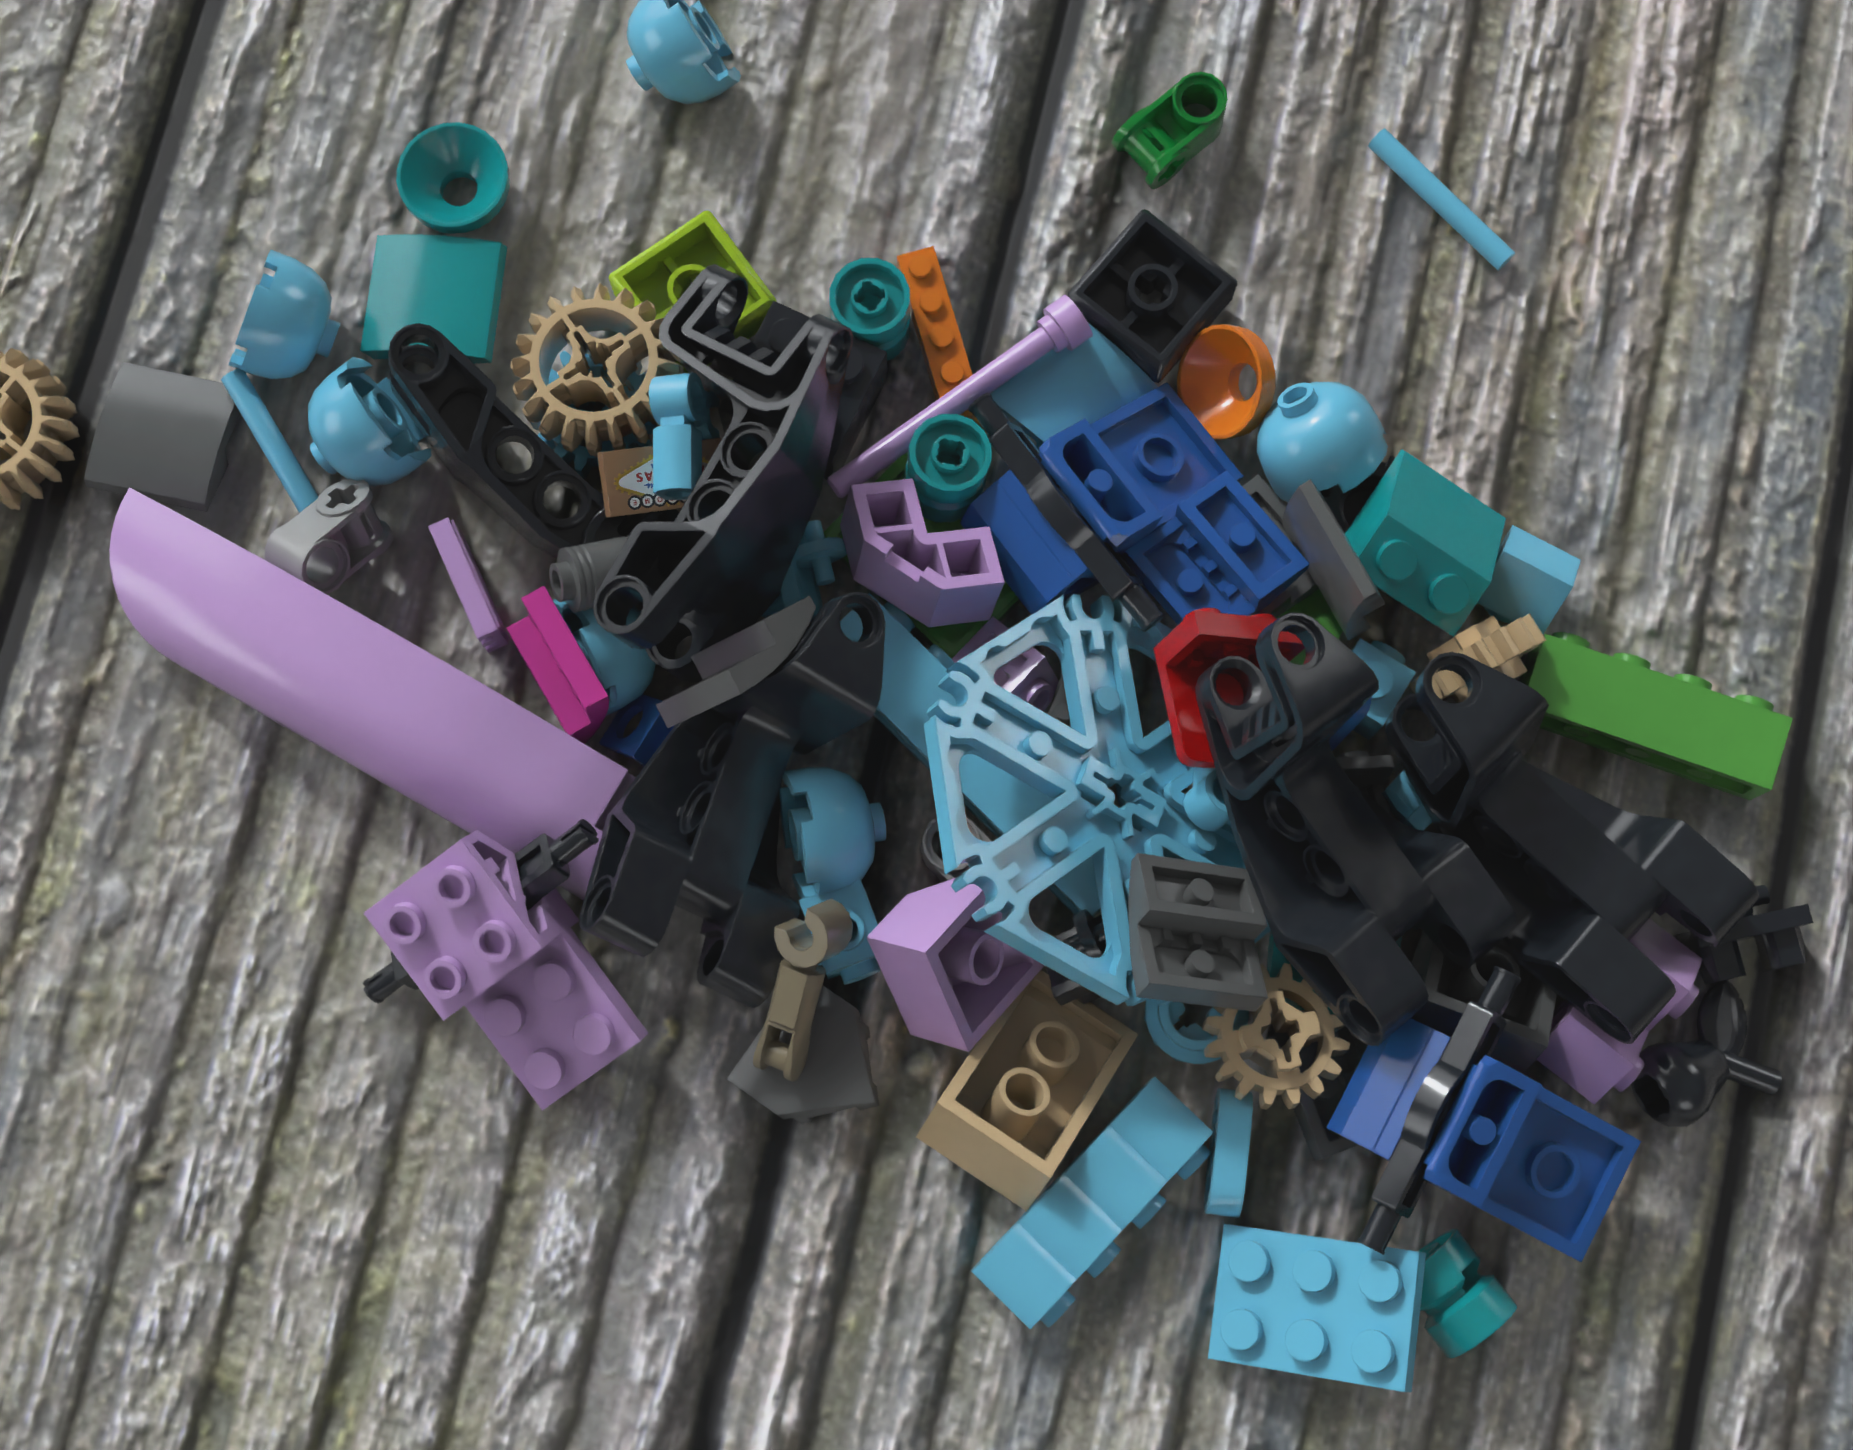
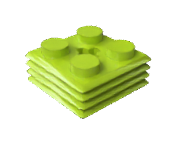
M703 211L610 273L608 277L616 297L626 288L633 294L635 300L634 307L647 299L654 304L656 320L665 317L695 278L707 266L716 264L745 278L748 284L746 304L733 334L735 339L740 336L749 339L755 335L773 301L777 302L776 298L710 211Z

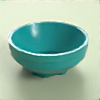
M455 122L432 126L419 133L408 143L399 159L396 183L400 197L407 209L423 225L438 232L457 234L470 232L484 226L500 212L509 193L510 174L505 154L492 136L474 125ZM464 177L473 180L477 184V193L468 204L454 206L443 199L444 189L453 179Z

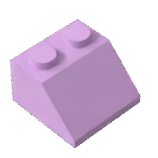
M953 878L907 894L866 938L910 1035L969 1052L1045 965L985 933L986 929L998 923L1003 914L999 911L985 921L975 922L971 915L984 906V892L979 886L969 884L955 893L951 887L955 879Z

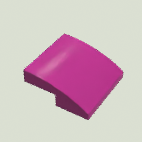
M542 586L521 598L528 616L506 627L565 733L586 744L606 717L609 708V697L545 586Z

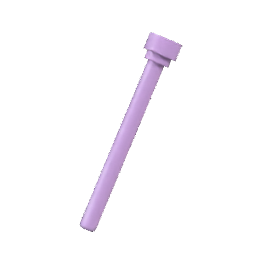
M1066 295L1043 309L1044 317L1036 322L1037 330L829 476L827 483L838 498L845 497L849 493L851 485L863 484L907 453L915 430L927 419L940 414L960 415L969 409V406L978 397L986 393L990 394L1052 349L1057 353L1064 348L1072 351L1093 336L1092 330L1075 303Z

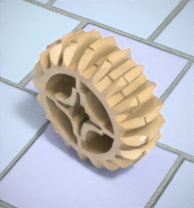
M599 283L594 292V299L586 300L582 290L574 286L571 291L573 303L564 307L560 300L550 296L547 304L552 315L547 319L541 315L530 313L528 321L536 335L518 334L516 345L524 355L511 359V369L514 375L521 378L514 383L513 391L518 400L526 401L522 408L526 419L532 423L541 421L539 431L546 440L550 441L561 434V443L564 449L571 453L579 446L583 439H585L589 454L595 457L598 456L597 452H601L603 441L610 440L614 450L625 449L626 444L623 437L633 433L637 441L646 444L649 436L644 424L649 421L656 426H660L654 420L649 404V385L651 380L658 376L685 373L683 366L676 363L677 360L663 347L659 339V326L664 318L655 320L656 310L654 304L648 301V299L634 307L635 300L633 294L626 288L617 295L614 301H611L607 287ZM614 331L618 332V334L607 339H598L591 336L589 332ZM569 344L572 349L571 359L566 366L557 371L559 378L549 384L552 364L563 347ZM584 354H588L595 365L602 364L604 370L607 368V375L612 388L608 387L602 376L594 378L592 370L589 373L590 367ZM649 356L646 376L635 394L628 398L624 390V383L627 377L638 370L636 363ZM587 402H600L609 409L587 412L568 406L573 404L577 408Z
M10 348L5 355L0 351V432L6 436V439H0V461L9 459L0 465V503L2 501L11 510H20L22 493L27 492L34 499H43V491L39 483L46 477L50 481L62 482L61 474L54 466L58 460H75L73 451L64 445L63 442L80 437L78 428L71 421H68L78 412L76 411L75 404L69 398L64 397L68 392L65 384L57 376H51L50 369L43 362L34 358L29 360L22 351ZM32 417L31 429L25 441L24 428Z

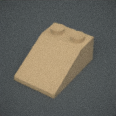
M1040 970L975 1044L937 1101L916 1138L1027 1211L1053 1176L1139 1034L1090 1002L1082 1004L1078 1000H1073L1061 1006L1053 996L1049 975Z

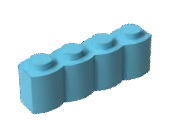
M1154 1076L973 1267L971 1272L1029 1329L1039 1320L1049 1328L1075 1301L1076 1298L1068 1291L1071 1285L1085 1271L1093 1278H1096L1119 1254L1121 1248L1113 1240L1130 1222L1138 1229H1141L1167 1201L1159 1193L1163 1186L1176 1173L1184 1181L1187 1180L1209 1157L1211 1151L1204 1145V1142L1211 1136L1213 1131Z

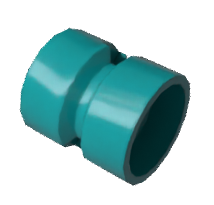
M860 258L846 264L835 275L829 288L831 319L850 328L853 337L886 351L887 361L894 359L905 348L910 337V288L904 274L892 263L879 258Z
M940 414L924 421L915 430L909 444L903 479L913 478L924 518L934 522H954L962 519L969 505L983 493L992 461L991 443L986 432L974 420L959 414Z
M1457 1228L1443 1233L1418 1250L1419 1252L1426 1253L1420 1311H1424L1427 1314L1424 1328L1447 1358H1455L1477 1346L1498 1330L1516 1311L1517 1304L1494 1275H1480L1477 1271L1481 1258Z

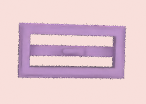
M449 517L429 525L428 528L477 639L481 641V644L488 653L509 644L507 640L510 638L464 534L454 520H450Z

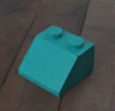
M1401 449L1345 535L1376 588L1454 637L1492 581L1506 518Z

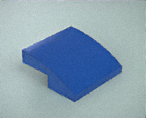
M1228 470L1179 503L1174 517L1127 549L1124 555V559L1142 580L1143 585L1177 625L1182 622L1188 613L1201 608H1216L1221 613L1247 616L1258 614L1294 583L1310 565L1306 558Z

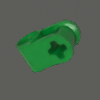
M1205 72L1190 73L1181 78L1178 83L1151 105L1133 114L1118 129L1111 144L1118 152L1126 151L1147 174L1145 178L1146 184L1151 189H1157L1171 180L1189 160L1214 142L1220 135L1228 100L1226 88L1221 80L1213 74ZM1198 103L1205 105L1212 113L1206 117H1194L1188 114L1184 107Z

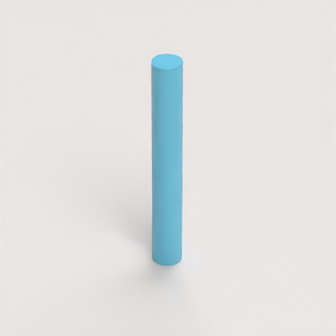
M1385 128L1382 129L1370 141L1368 147L1497 271L1504 267L1515 255V252L1389 131Z
M235 369L223 376L221 381L300 513L318 498V494L246 372Z

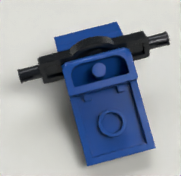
M1168 382L1092 424H1089L1084 418L1051 436L1039 447V450L1020 426L1012 424L993 400L991 394L986 393L978 397L969 406L968 410L990 435L988 439L991 445L1010 469L969 505L960 524L964 529L990 527L1003 578L1031 615L1062 595H1064V602L1071 595L1081 594L1100 583L1114 600H1120L1143 632L1158 624L1165 614L1159 610L1141 587L1144 583L1124 559L1125 551L1174 517L1179 503L1217 476L1228 470L1240 482L1244 477Z
M1494 966V971L1478 1003L1474 1001L1468 1003L1452 1037L1410 1018L1380 1045H1368L1326 1127L1389 1161L1371 1197L1377 1204L1360 1238L1357 1239L1358 1242L1383 1255L1401 1216L1405 1218L1411 1216L1427 1182L1567 1256L1582 1262L1641 1143L1635 1137L1543 1088L1542 1084L1490 1057L1507 1024L1502 1015L1522 980L1503 968Z

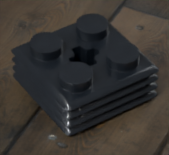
M1143 209L1068 292V297L1075 303L1090 325L1125 353L1153 382L1159 383L1182 358L1186 347L1193 340V337L1201 330L1209 327L1232 301L1237 280L1150 211ZM1155 289L1162 294L1160 304L1155 302L1147 304L1140 300L1141 292L1148 295Z

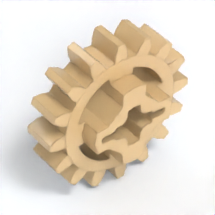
M1530 613L1516 619L1505 627H1501L1493 615L1483 622L1455 635L1449 641L1430 651L1427 656L1431 661L1443 653L1455 652L1465 654L1515 679L1527 672L1520 658L1547 640ZM1444 670L1433 675L1432 687L1435 694L1441 700L1445 701L1450 697H1453L1456 703L1466 700L1467 685L1459 674ZM1418 677L1408 685L1413 694L1415 693Z
M1262 963L1260 966L1268 998L1255 1012L1251 1011L1253 1018L1251 1024L1241 1026L1239 1030L1234 1031L1233 1024L1238 1009L1214 1007L1222 1016L1207 1017L1203 1023L1202 1030L1217 1035V1040L1208 1044L1204 1049V1055L1208 1058H1222L1224 1064L1215 1075V1078L1218 1082L1227 1080L1232 1076L1238 1080L1239 1084L1234 1096L1238 1100L1243 1099L1251 1090L1259 1092L1260 1109L1267 1110L1272 1105L1276 1095H1281L1286 1107L1293 1109L1300 1103V1089H1303L1312 1099H1316L1325 1091L1318 1075L1325 1079L1334 1080L1340 1074L1342 1068L1330 1057L1344 1055L1349 1050L1350 1043L1342 1038L1335 1037V1032L1345 1025L1336 1015H1330L1326 1003L1312 991V987L1305 979L1301 983L1292 980L1291 964L1284 963L1276 978H1270L1268 970ZM1285 998L1291 999L1292 1001L1296 1002L1302 1008H1304L1306 1012L1302 1013L1298 1009L1289 1005L1285 1002ZM1270 1024L1273 1025L1276 1033L1287 1032L1289 1039L1281 1049H1279L1275 1039L1264 1040L1262 1036ZM1313 1042H1318L1317 1053L1313 1063L1307 1070L1301 1073L1299 1069L1302 1065L1299 1055L1301 1048L1310 1046ZM1250 1059L1266 1069L1268 1076L1256 1072L1244 1060Z

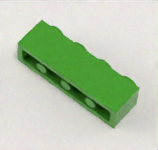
M1554 632L1552 636L1544 634L1547 641L1528 652L1524 663L1527 672L1520 676L1519 681L1536 690L1549 704L1540 729L1749 801L1772 790L1793 718L1774 712V705L1769 701L1751 695H1737L1733 698L1712 691V684L1709 681L1694 675L1675 674L1674 677L1651 670V663L1636 655L1615 653L1613 656L1589 649L1590 643L1586 639L1571 633Z

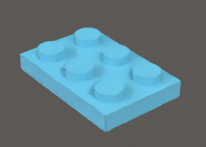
M1224 1224L1208 1359L1400 1392H1412L1426 1253L1386 1247L1385 1254L1383 1255L1362 1243Z

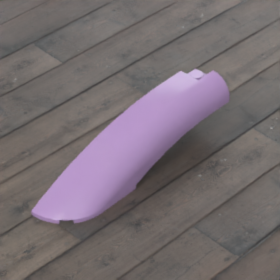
M132 488L128 489L115 516L111 532L109 549L110 569L114 588L125 614L134 628L150 645L174 663L274 722L337 756L471 834L478 830L514 854L541 834L545 833L555 840L577 824L580 819L588 821L598 834L596 837L599 838V841L568 863L570 877L559 885L580 899H585L607 815L636 778L629 774L626 768L329 595Z

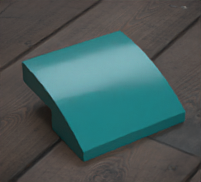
M423 234L377 235L360 351L374 360L389 359L390 341L395 333L406 325L421 323L430 325L440 331L473 364L492 363L508 247L501 242L457 236ZM413 343V344H410V345L421 344V345H426V346H428L427 344H423V343Z

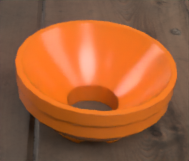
M1222 324L1207 327L1193 337V340L1186 347L1179 364L1177 392L1181 400L1213 439H1233L1251 433L1260 425L1271 407L1276 388V373L1269 350L1258 335L1246 328ZM1247 364L1254 369L1257 378L1255 392L1248 400L1241 395L1239 390V376Z

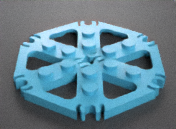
M1073 594L1064 602V595L957 661L945 671L948 674L938 684V687L955 698L957 707L953 706L948 701L940 698L929 707L926 714L930 719L923 724L944 872L947 875L960 864L968 863L969 869L956 877L951 887L955 893L969 884H975L983 890L985 895L984 906L971 915L975 922L985 921L999 911L1003 914L998 923L986 929L985 933L1115 1005L1125 1002L1127 1006H1135L1148 998L1136 997L1131 965L1128 920L1131 860L1137 853L1243 869H1246V866L1234 839L1231 825L1225 824L1219 830L1211 832L1195 826L1188 818L1183 802L1185 794L1181 791L1193 783V774L1196 767L1185 766L1179 761L1169 720L1143 737L1128 649L1138 650L1156 661L1153 648L1172 629L1159 622L1148 631L1143 632L1120 600L1112 602L1109 596L1104 595L1090 605L1092 616L1090 618L1083 611L1080 594ZM1043 645L1052 649L1057 654L1061 663L1071 727L995 684V672L1034 646ZM966 754L977 755L1054 800L996 840L990 842L979 840L970 832L967 825L959 773L960 759ZM1115 783L1122 787L1121 798L1128 802L1120 808L1113 804L1115 794L1108 789ZM1091 856L1106 939L1105 951L1099 958L1089 957L1040 930L1034 925L1029 915V904L1032 898ZM1268 922L1267 927L1254 940L1255 943L1271 931ZM1156 1000L1157 1005H1165L1171 1002L1164 1000Z

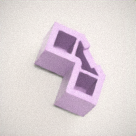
M913 478L850 486L840 527L853 580L927 627L990 620L1005 583L990 527L927 533Z
M1650 918L1633 936L1630 942L1670 978L1676 989L1672 999L1632 1044L1622 1043L1609 1036L1565 1000L1561 1001L1553 1013L1548 1047L1536 1059L1594 1105L1612 1087L1622 1092L1630 1086L1645 1065L1639 1055L1649 1031L1667 1014L1673 1019L1680 1017L1693 1003L1700 990L1694 985V981L1703 959Z

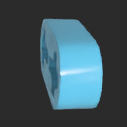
M1218 1088L1212 1114L1211 1130L1213 1133L1210 1136L1209 1142L1211 1154L1207 1161L1204 1212L1205 1214L1239 1218L1246 1186L1253 1115V1094L1249 1092L1243 1099L1238 1100L1234 1097L1236 1090Z

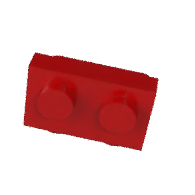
M1216 608L1197 609L1188 613L1182 622L1153 648L1176 755L1185 766L1215 768L1196 700L1195 687L1198 677L1208 667L1227 656H1240L1261 670L1256 658L1255 645L1258 635L1264 628L1277 620L1274 615L1261 613L1247 616L1221 613ZM1284 631L1279 633L1278 648L1281 654L1290 662L1305 647L1296 635ZM1218 674L1216 688L1220 697L1226 703L1240 706L1243 700V689L1240 683L1231 675Z

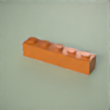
M934 246L898 255L897 268L904 274L910 288V315L936 400H938L973 374ZM968 409L960 414L974 420L987 434V431Z

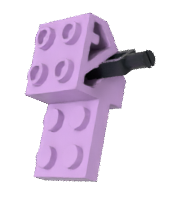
M580 819L577 824L555 840L545 833L541 834L516 854L476 830L460 839L364 912L369 922L390 948L392 962L372 977L364 980L363 985L366 987L363 989L366 995L373 1002L379 1004L403 985L414 990L420 989L443 1021L465 1006L542 1110L625 1053L649 1034L571 929L579 919L556 889V887L570 877L568 863L599 841L594 827L584 819Z

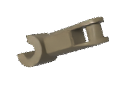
M832 898L807 908L804 921L794 918L774 927L775 943L784 959L780 962L767 1018L754 1052L753 1065L761 1070H765L768 1066L782 1070L784 1078L792 1082L799 1078L808 1058L812 1025L826 974L825 968L818 964L838 955L847 947L852 937L853 924L849 912L841 903ZM782 1030L792 1033L790 1045L779 1041Z

